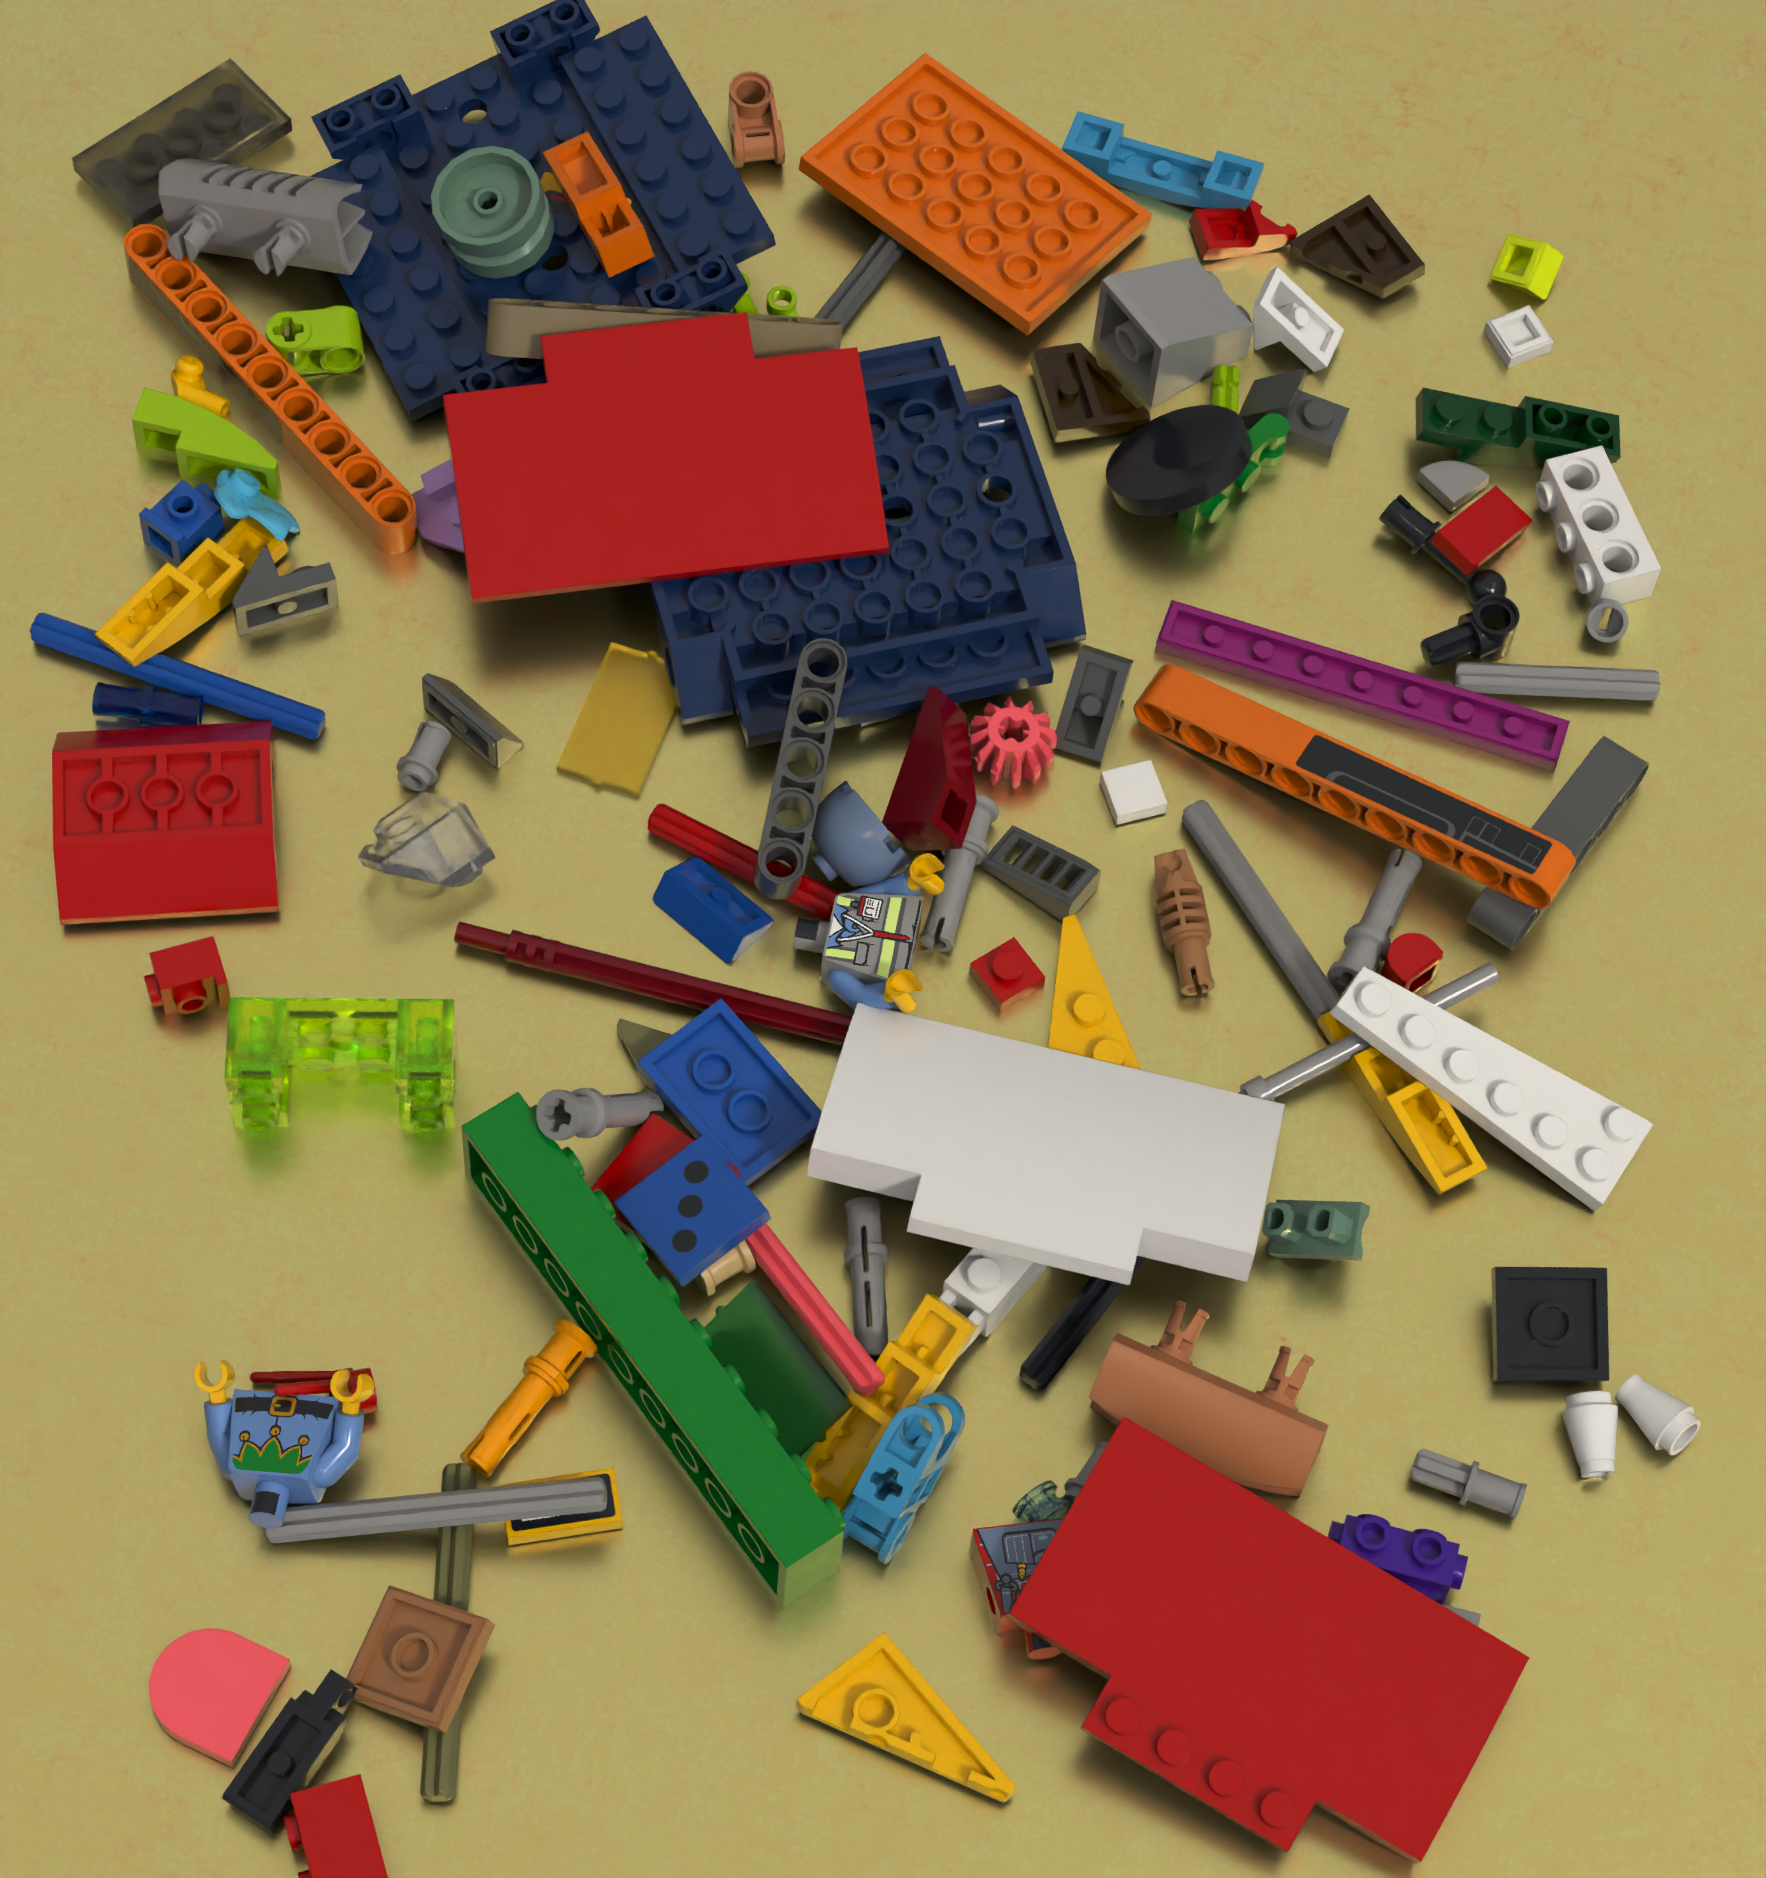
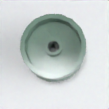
M496 146L470 149L452 159L437 176L431 193L432 214L458 264L474 275L493 279L515 276L535 265L549 249L555 231L552 207L530 162L512 149Z

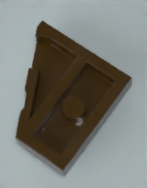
M1370 194L1290 241V252L1294 257L1382 299L1425 275L1424 262Z
M1081 343L1032 349L1030 364L1055 443L1134 432L1151 420L1149 411L1144 406L1137 409L1121 393L1122 384L1109 371L1103 370L1097 364L1096 358Z

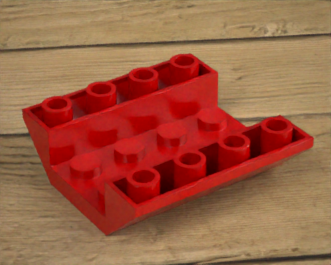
M272 721L57 733L52 750L53 853L60 924L279 912L278 864L274 843L272 786L274 749Z

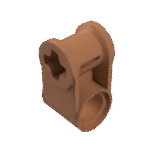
M747 71L740 73L729 84L728 122L733 165L735 168H743L746 162L774 160L775 164H784L783 130L777 116L772 84L765 75L758 72Z

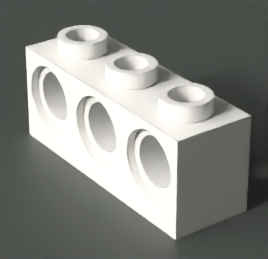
M1603 446L1547 459L1540 481L1536 483V498L1542 511H1548L1555 525V538L1559 549L1563 553L1567 552L1572 561L1575 582L1579 591L1582 594L1588 595L1591 604L1600 599H1613L1621 604L1651 597L1661 567Z

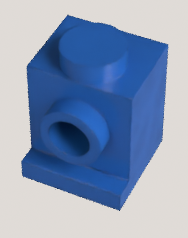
M181 480L153 508L149 510L145 507L139 513L144 543L178 567L207 538L214 541L224 531L221 505L215 498L214 491L205 484H199L193 488Z

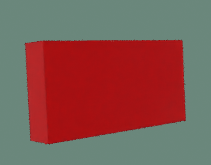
M1495 486L1439 529L1430 542L1468 576L1523 533L1532 522V519Z

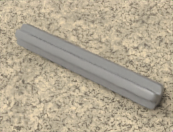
M1459 662L1456 664L1453 678L1454 686L1486 694L1653 701L1657 699L1660 691L1659 673L1655 670Z

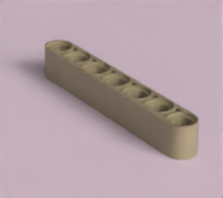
M493 298L488 300L485 352L504 357L542 359L540 336L736 313ZM747 314L755 359L840 349L842 323L839 321L809 317Z

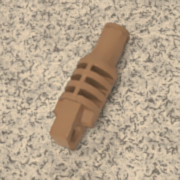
M1185 849L1158 854L1154 856L1155 901L1164 945L1175 955L1180 979V991L1186 996L1197 995L1195 978H1197L1199 985H1201L1202 993H1207L1215 988V982L1212 978L1206 947L1210 944L1212 934L1202 886L1197 881Z

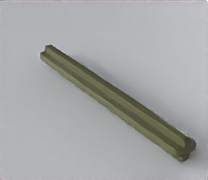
M467 1463L447 1464L442 1470L441 1492L476 1489L477 1473L475 1469L471 1468L470 1464ZM473 1524L438 1527L433 1600L467 1611ZM461 1702L446 1734L424 1726L420 1794L427 1801L445 1802L452 1800L455 1796Z

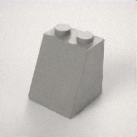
M1195 257L1116 273L1103 278L1093 340L1147 404L1153 408L1211 376L1213 369L1217 365L1229 366L1247 356L1254 325L1248 312L1242 306H1236L1223 291L1217 276L1211 271H1206Z

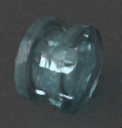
M1049 1480L1039 1484L1025 1494L1016 1503L1012 1513L1018 1519L1025 1518L1027 1522L1060 1519L1067 1512L1071 1503L1066 1497H1057L1055 1492L1058 1486L1054 1481Z

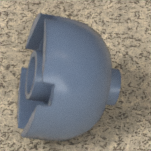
M846 780L830 792L818 805L812 839L818 851L811 856V859L830 882L839 875L841 879L852 887L863 888L894 877L912 864L901 847L898 849L891 840V833L854 789H851Z

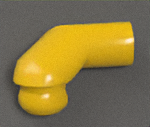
M190 355L178 358L175 364L176 369L171 372V383L175 396L202 406L226 419L231 401L206 389L204 378L201 375L204 368L202 362Z

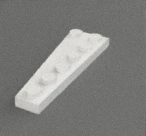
M1364 966L1354 976L1329 1012L1330 1015L1593 1211L1603 1205L1653 1126L1652 1123Z

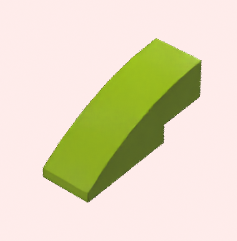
M144 387L132 418L137 449L177 458L180 477L218 485L216 477L222 470L235 471V469H242L258 480L261 485L259 491L262 494L279 499L282 489L278 461L256 440L233 423L202 406L175 395Z

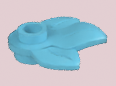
M224 469L216 477L218 485L213 490V494L229 517L244 519L250 516L264 525L280 542L284 540L289 531L292 533L299 531L300 527L293 515L281 504L259 491L261 489L260 483L250 473L242 469H235V471Z

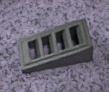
M1014 825L1010 827L987 854L985 860L981 862L983 869L1061 921H1063L1064 917L1074 915L1081 909L1098 888L1101 870L1084 859ZM1014 846L1023 850L1012 864L1003 861L1004 857ZM1033 857L1039 861L1029 873L1021 870ZM1050 868L1055 872L1047 882L1040 879L1043 873ZM1064 878L1071 882L1065 891L1058 888V885Z

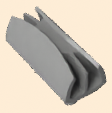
M187 158L171 162L159 171V198L170 236L167 241V247L171 255L178 261L188 254L191 263L200 252L254 260L256 266L265 275L275 267L277 277L284 272L287 265L352 275L368 247L373 231L357 223L365 215L364 209L342 201L348 195L361 192L363 184Z

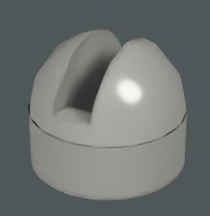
M1600 599L1593 603L1587 611L1586 625L1588 631L1593 638L1600 642H1614L1620 639L1628 628L1629 621L1626 610L1616 600ZM1612 608L1609 615L1608 629H1599L1603 609Z

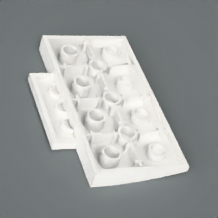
M857 1003L811 1146L807 1176L913 1201L907 1232L1121 1284L1130 1285L1137 1256L1247 1282L1257 1247L1285 1104Z

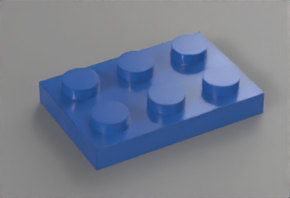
M722 998L636 1063V1071L697 1139L704 1135L722 1158L738 1169L742 1177L741 1180L747 1186L816 1133L822 1111Z

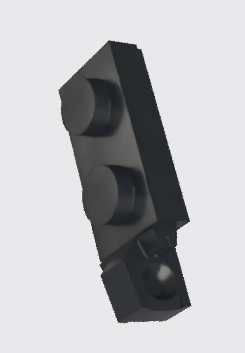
M331 1669L314 1694L304 1690L296 1700L291 1697L223 1793L222 1799L274 1834L283 1822V1816H286L293 1807L290 1793L304 1790L342 1737V1731L349 1722V1719L343 1714L357 1691L352 1682Z

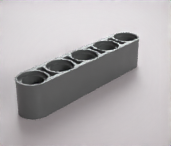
M818 638L810 641L803 648L795 674L754 868V882L757 889L764 896L771 899H785L792 896L800 886L806 867L847 670V655L844 649L837 642L827 638ZM816 662H823L833 669L834 674L829 677H818L809 670L808 666ZM805 711H813L823 718L824 723L817 727H809L799 720L798 715ZM795 760L807 762L813 768L814 773L806 777H799L794 775L787 765ZM784 810H793L802 817L804 822L796 827H788L778 820L777 814ZM773 860H782L792 867L793 873L787 877H776L767 870L766 864Z
M1603 736L1596 743L1531 828L1564 844L1575 856L1576 864L1565 882L1632 796L1649 768V763L1606 736ZM1486 886L1472 906L1466 922L1508 949L1513 950L1545 909L1533 908Z

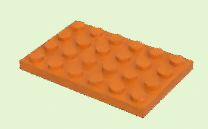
M926 53L800 157L799 171L1027 336L1149 227L1152 217L1149 211Z

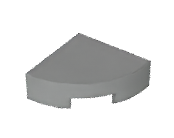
M1439 461L1419 469L1416 480L1446 509L1453 512L1487 487L1490 476L1483 470L1468 463Z

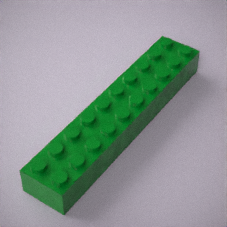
M516 1092L461 1126L466 1176L574 1324L587 1333L598 1346L596 1354L784 1609L840 1572L842 1548L844 1547L843 1528L846 1526L841 1511L829 1497L821 1500L809 1484L812 1481V1476L802 1458L796 1452L787 1454L776 1439L779 1433L770 1415L762 1407L754 1409L743 1395L746 1389L738 1372L728 1362L721 1365L710 1349L713 1348V1344L703 1325L695 1318L688 1321L679 1309L680 1299L675 1288L664 1275L656 1278L645 1263L648 1261V1256L639 1239L632 1232L627 1234L622 1232L613 1220L616 1218V1213L607 1196L600 1189L593 1192L582 1178L585 1175L584 1169L575 1153L569 1147L561 1150L555 1140H551L541 1132L536 1120L537 1105L529 1107L521 1094Z

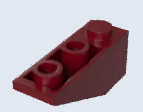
M937 686L928 687L882 823L888 831L911 851L961 849L977 804L967 715Z

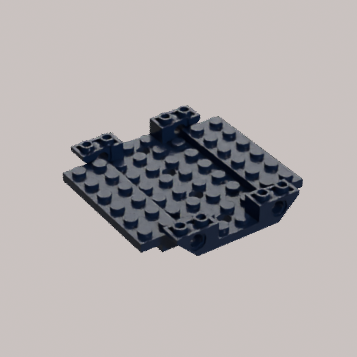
M555 0L490 31L497 55L413 95L400 74L311 117L332 159L343 160L311 175V177L363 184L361 192L348 195L342 201L365 210V215L357 223L373 231L372 237L352 275L335 273L353 309L357 311L359 321L412 421L443 407V395L546 383L543 359L504 357L485 352L489 299L513 298L730 312L748 289L747 283L736 264L776 245L770 227L647 15L595 39L600 32V27L585 0ZM483 110L487 112L484 119L478 123L468 124L463 122L465 115L471 111ZM588 131L619 180L625 197L631 199L630 206L644 226L655 256L609 278L572 211L561 210L553 213L555 231L549 249L535 265L515 276L497 279L474 275L458 264L448 247L443 233L432 214L431 193L437 176L452 159L470 149L486 146L512 149L530 162L539 180H541L545 172L552 173L542 152ZM559 255L568 258L567 263L558 270L550 271L543 268V264L550 257Z
M940 336L858 352L874 442L883 509L885 512L891 508H900L908 512L911 517L899 523L885 518L889 551L886 554L648 582L657 612V639L682 724L685 725L733 715L734 701L747 747L781 741L801 652L810 641L818 638H827L837 642L847 655V670L834 729L920 711L928 687L937 686L954 703H960L1052 683L1054 671L1046 648L1086 640V628L1076 562L1018 396L1000 384L964 392L955 365H949ZM989 488H1001L1010 497L1002 502H993L988 500L983 495V492ZM816 662L808 666L809 670L818 677H829L834 674L833 669L823 662ZM805 711L798 715L799 720L809 727H817L824 723L823 718L813 711Z

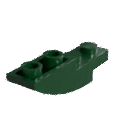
M1424 387L1415 398L1416 440L1456 448V461L1494 467L1543 469L1547 459L1598 446H1603L1610 463H1617L1621 457L1619 415L1525 396L1518 407Z

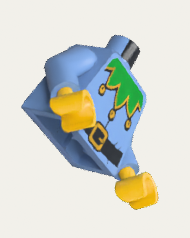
M221 1360L222 1378L217 1385H213L207 1378L206 1363L200 1362L194 1369V1380L200 1389L209 1393V1400L204 1402L208 1442L220 1473L227 1479L232 1480L239 1497L245 1500H252L249 1512V1520L252 1523L265 1528L281 1527L288 1503L302 1505L317 1504L322 1500L326 1488L334 1485L358 1460L365 1414L364 1411L359 1409L360 1402L367 1400L374 1391V1382L368 1374H360L358 1376L357 1389L353 1395L348 1390L350 1372L348 1369H341L333 1375L330 1382V1389L334 1397L317 1395L277 1396L274 1392L235 1389L233 1399L226 1397V1389L234 1381L235 1371L233 1366L228 1361Z

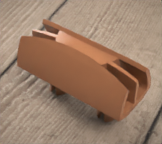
M1179 1300L1175 1301L1173 1312L1158 1346L1151 1345L1149 1347L1119 1333L1115 1335L1089 1395V1398L1092 1400L1090 1406L1115 1426H1118L1123 1416L1237 1484L1269 1493L1300 1497L1323 1445L1329 1426L1324 1422L1298 1412L1299 1409L1294 1406L1309 1369L1315 1362L1313 1358L1304 1354L1291 1376L1286 1377L1291 1348L1280 1346L1278 1357L1263 1391H1256L1255 1393L1193 1366V1363L1189 1360L1205 1321L1208 1320L1210 1315L1199 1308L1185 1331L1182 1332L1181 1327L1186 1311V1302Z

